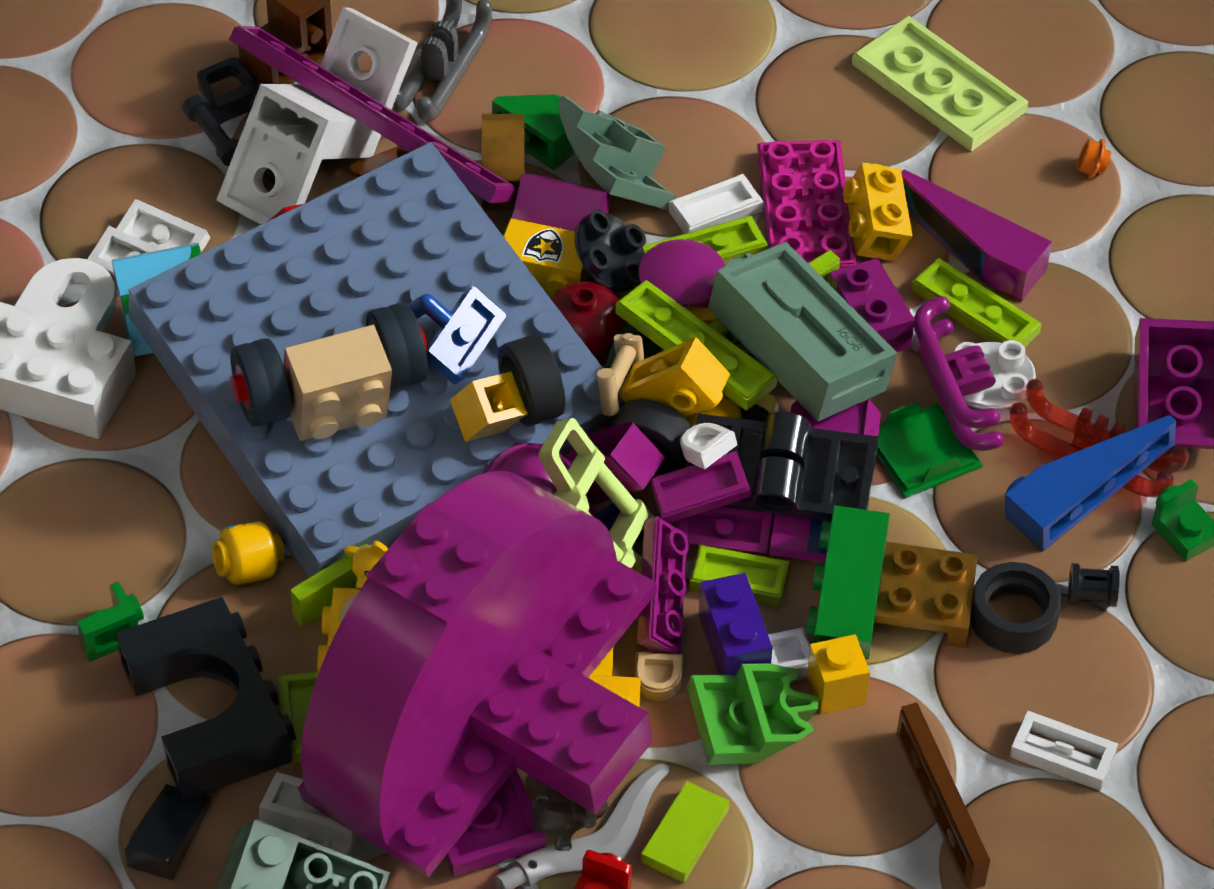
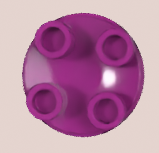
M688 239L669 240L654 246L644 255L639 265V279L641 283L648 280L683 307L697 306L708 308L717 270L725 267L721 256L714 249L701 242Z

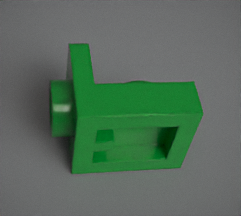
M1193 479L1179 486L1171 485L1159 494L1156 499V507L1151 524L1185 561L1214 546V520L1195 501L1199 485Z
M119 581L109 585L113 607L95 611L87 618L77 621L81 647L89 662L118 651L115 633L139 625L138 621L144 619L142 608L133 593L127 596Z

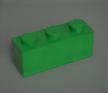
M834 505L832 522L823 520L819 548L828 549L826 563H816L812 590L821 592L819 607H809L806 634L814 635V643L856 634L865 659H869L890 513Z

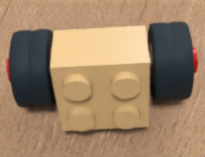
M396 303L368 312L366 327L285 348L284 366L274 343L269 338L236 345L230 352L232 370L230 385L235 401L240 403L251 426H262L291 417L299 441L310 438L324 439L334 435L339 430L354 426L369 427L381 419L387 418L390 390L414 385L426 380L428 375L427 342L425 334L408 304Z

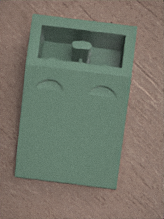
M254 819L237 827L216 889H385L390 872Z

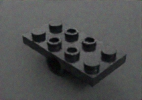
M790 412L771 413L766 416L765 422L698 413L696 425L713 423L734 432L738 445L726 454L737 451L751 490L752 497L722 507L831 522L834 505L868 510L879 436L810 428V423L807 419Z

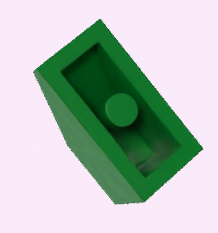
M557 94L497 96L492 100V114H524L525 152L552 170L557 169L575 154L561 121L558 108L560 96Z

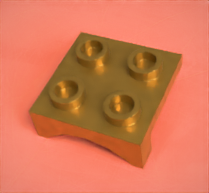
M886 542L874 623L948 633L947 646L966 648L978 555Z

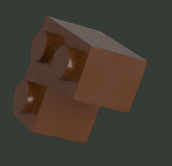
M266 0L268 23L262 26L261 29L321 65L332 36L330 0ZM238 46L239 60L253 80L259 85L293 84L296 82Z

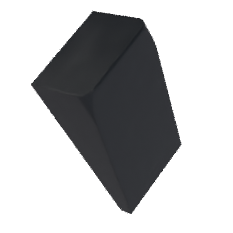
M165 784L132 834L124 850L127 867L173 881L211 803V797L199 795L182 801L177 788Z

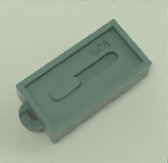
M783 242L755 255L744 253V256L729 260L726 267L717 270L708 309L764 367L778 376L777 380L817 422L887 390L897 352L787 242Z

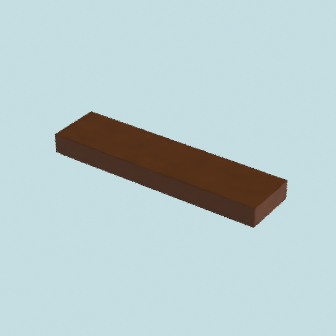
M918 703L902 706L896 735L966 888L976 889L983 887L986 884L990 858Z

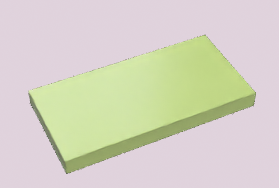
M910 16L855 52L852 57L853 66L970 152L1027 112L1028 101Z

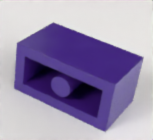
M746 573L700 582L698 615L719 675H736L742 664H771L773 647Z

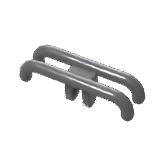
M446 0L443 19L435 23L431 31L433 32L431 37H427L423 42L421 56L399 89L391 110L397 113L404 111L412 102L424 80L430 78L440 83L430 98L421 97L417 100V113L425 122H430L438 117L487 36L492 18V5L490 1L480 0L477 2L473 27L458 51V35H456L458 32L456 27L462 11V0Z

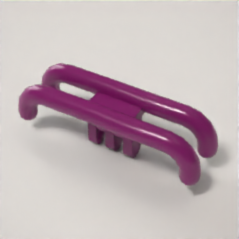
M944 296L934 297L924 302L914 316V331L918 338L919 356L954 436L960 444L977 451L997 449L1004 442V437L1000 432L976 433L971 428L980 429L996 425L1000 421V413L994 408L980 411L972 410L966 405L963 398L964 396L991 388L996 383V379L992 371H990V366L984 358L985 355L980 346L975 345L944 355L938 339L952 333L953 323L948 319H941L931 324V320L935 316L946 312L949 309L950 302Z

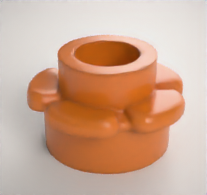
M1087 139L1081 149L1076 169L1088 174L1087 178L1089 179L1094 177L1096 173L1103 175L1109 164L1111 151L1106 149V142L1103 139H1100L1099 142Z

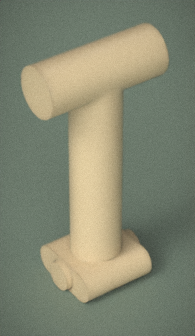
M631 333L615 335L616 357L610 368H603L597 372L603 415L613 416L619 413L618 392L631 365L644 360L642 337Z

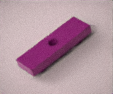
M658 516L644 522L641 574L656 582L657 593L638 615L637 643L653 653L681 654V639L684 632L683 603L686 592V554L689 544L687 534Z

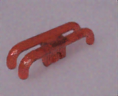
M1039 379L1028 381L1026 385V399L1030 407L1040 417L1074 433L1071 444L1035 427L1027 417L1028 411L1025 404L1020 402L1014 403L1009 412L1010 423L1014 431L1023 440L1058 458L1065 457L1125 432V425L1118 422L1115 423L1111 431L1107 430L1109 418L1101 414L1095 424L1092 423L1093 411L1086 407L1077 416L1052 404L1043 394L1044 386ZM1183 446L1175 447L1170 456L1161 455L1147 468L1159 472L1155 480H1149L1137 475L1122 488L1140 496L1157 498L1164 489L1173 485L1174 477L1172 473L1182 470L1189 459L1188 449Z

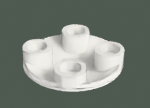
M1008 340L1003 343L981 342L975 344L973 342H963L956 347L955 351L975 345L980 346L985 355L984 358L990 366V371H992L996 379V383L991 388L964 396L966 404L979 409H1006L1022 402L1033 390L1036 380L1035 368L1025 354V347L1020 342L1015 340Z

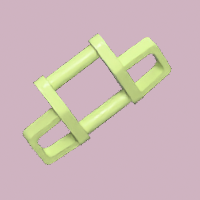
M574 418L557 421L539 452V460L557 489L555 496L591 515L588 512L589 503L585 495L593 481H595L621 511L609 531L615 547L617 561L641 573L642 557L631 548L641 530H644L645 520L655 516L642 500L634 499L604 464V455L594 446ZM566 439L578 454L568 471L559 456L560 448Z

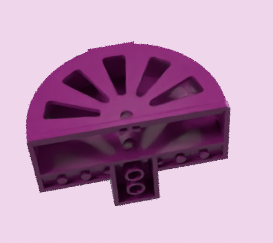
M492 471L474 476L460 483L431 505L427 503L366 575L367 580L343 618L326 653L310 698L305 718L301 750L304 781L298 787V790L304 802L427 878L516 768L596 814L653 741L648 712L589 679V676L657 593L656 582L617 561L612 537L607 527L600 520L515 473Z

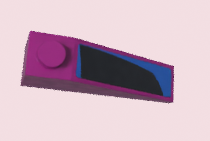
M904 169L901 173L909 216L984 284L1022 302L1047 271L1052 241Z

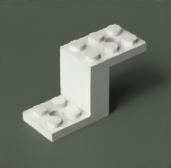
M342 8L321 66L392 109L418 42L352 8ZM364 52L368 53L372 60L371 70L366 75L362 74L358 66L359 58ZM261 84L218 194L217 201L260 225L266 223L284 207L305 204L322 159L371 157L374 155L381 135L300 84ZM268 168L275 175V186L270 192L266 190L262 182L263 174Z

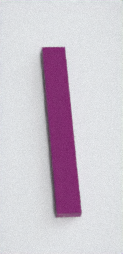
M234 27L229 40L408 152L432 142L468 190L489 203L510 202L516 190L511 183L260 27Z

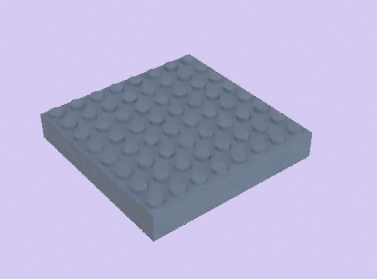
M432 142L129 289L130 320L309 578L346 556L347 554L344 552L345 546L361 547L365 544L372 545L373 541L376 540L383 543L389 549L427 503L431 505L460 483L480 475L485 465L496 454L512 447L515 442L544 444L556 422L574 418L586 435L609 428L615 415H603L601 411L597 372L603 369V367ZM472 286L477 288L507 315L462 381L453 385L428 363L426 380L414 385L390 390L387 418L381 419L369 427L354 426L339 430L328 438H310L299 441L291 417L262 426H251L240 403L235 401L230 385V376H232L230 352L236 345L269 338L274 343L284 366L285 348L366 327L367 313L374 309L388 307L396 303L408 304L423 294H430L451 312L463 293ZM425 314L417 319V322L425 334L428 345L440 326ZM532 334L540 336L549 346L562 377L566 401L564 414L530 427L518 421L502 433L465 442L450 399L472 381L499 375L497 357L500 346ZM618 395V401H619V407H620V406H622L623 404H625V402H624V400ZM567 439L559 451L563 457L569 455L573 449Z

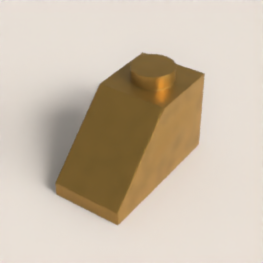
M482 114V166L516 188L510 202L489 203L482 198V209L508 210L515 208L522 173L525 174L524 114Z

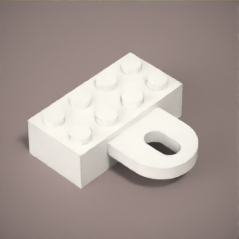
M67 258L52 262L41 268L32 277L15 306L0 302V410L96 439L101 437L137 375L132 341L102 332L111 318L117 302L113 278L103 266L91 260L81 258ZM77 283L88 286L78 303L74 306L61 307L57 305L69 286Z

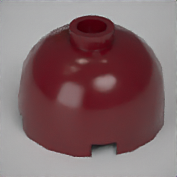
M579 281L569 283L558 289L550 299L599 364L604 366L614 360L616 357L614 336L627 333V322L616 314L618 297L610 289L596 282Z

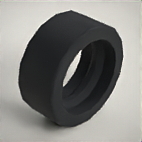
M532 334L500 346L497 357L499 374L512 372L527 411V415L519 421L525 426L530 427L564 414L566 401L562 377L556 360L545 341L540 336Z
M647 399L629 400L619 407L620 411L615 415L610 427L632 421L643 434L655 438L667 448H657L665 458L652 478L685 468L688 461L684 458L680 439L692 426L684 416L663 403Z
M1007 562L994 565L983 572L974 585L970 622L975 633L987 645L1000 651L1024 653L1037 650L1050 640L1057 628L1061 594L1055 581L1049 575L1028 563ZM1005 592L1022 593L1034 599L1041 606L1042 615L1036 620L1026 623L1009 622L998 617L989 609L988 600L996 594Z

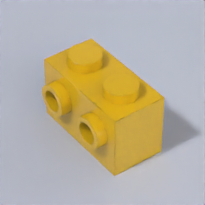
M694 337L633 364L618 395L625 403L636 399L658 401L675 409L686 418L701 410L708 412L719 404L723 398L722 390L730 373L699 339Z

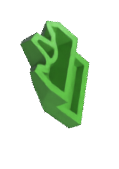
M742 664L736 675H692L686 686L709 765L755 764L800 741L814 731L812 725L806 721L810 720L817 711L820 696L794 691L791 687L798 679V669L776 664Z

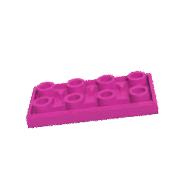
M817 140L757 143V161L761 197L764 201L763 215L768 249L787 242L807 263L831 250L840 258L839 269L857 264L854 240L849 234L850 216L848 203H845L843 199L846 179L841 141Z

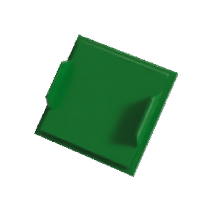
M916 401L889 412L884 424L879 425L876 459L905 499L983 467V464L973 450L961 445L954 436L947 417L938 402L921 409Z

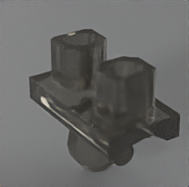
M527 775L526 777L528 793L548 797V800L539 798L533 808L531 816L533 831L553 835L555 850L570 851L572 848V835L582 828L595 827L597 824L596 820L607 812L608 801L594 814L532 776Z

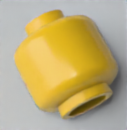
M255 521L224 528L219 535V539L215 540L212 544V557L215 569L220 577L225 576L233 585H242L272 578L276 573L278 562L284 559V546L279 534H273L268 525L262 521Z

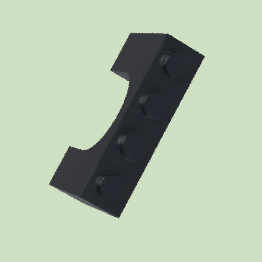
M223 596L115 633L120 662L135 696L191 678L216 679L226 683L237 692L232 704L216 717L161 736L166 765L182 801L292 763L290 742L296 741L292 722L287 713L279 715L276 709L279 706V699L271 679L263 681L260 672H263V667L257 649L254 645L246 646L243 639L247 638L242 618L238 611L230 613Z

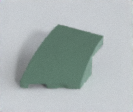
M562 95L558 102V108L567 138L583 167L596 183L608 194L669 210V201L674 200L676 195L652 177L667 147L637 126L619 120L600 110L596 113L588 112L574 102L572 98Z

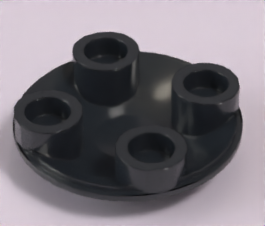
M598 209L584 217L576 228L575 247L582 265L590 276L601 285L614 291H629L641 284L639 265L645 255L643 246L646 243V236L643 230L635 224L627 225L619 218Z

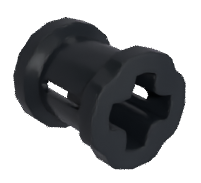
M1071 563L1068 580V603L1076 605L1079 600L1106 602L1108 607H1116L1120 583L1119 567L1111 565L1109 570L1081 568L1079 563Z

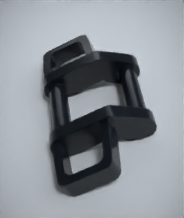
M231 57L200 70L197 73V79L202 95L197 94L187 98L182 106V110L189 120L197 122L217 148L216 155L226 166H230L239 140L230 139L219 124L250 112L260 87L236 57ZM230 76L236 77L242 84V87L215 97L210 87L211 84ZM268 168L265 170L263 177L275 186V175Z

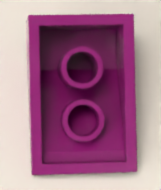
M1140 318L1134 347L1136 428L1168 415L1172 416L1176 420L1175 445L1173 447L1214 449V321Z

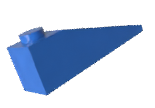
M1168 415L1042 465L1027 477H1018L1011 483L1005 493L1006 518L1042 551H1045L1175 445L1176 420Z

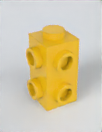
M862 162L853 177L846 181L843 191V199L845 203H848L850 216L849 234L853 237L857 256L895 261L913 236L901 169Z

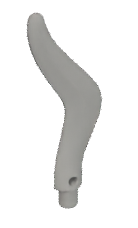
M664 763L658 764L642 773L630 785L605 825L597 832L541 848L514 860V867L495 876L498 889H514L522 884L531 886L546 877L559 873L582 871V858L586 850L598 853H611L623 859L629 853L635 841L650 797L658 784L668 775L669 766Z

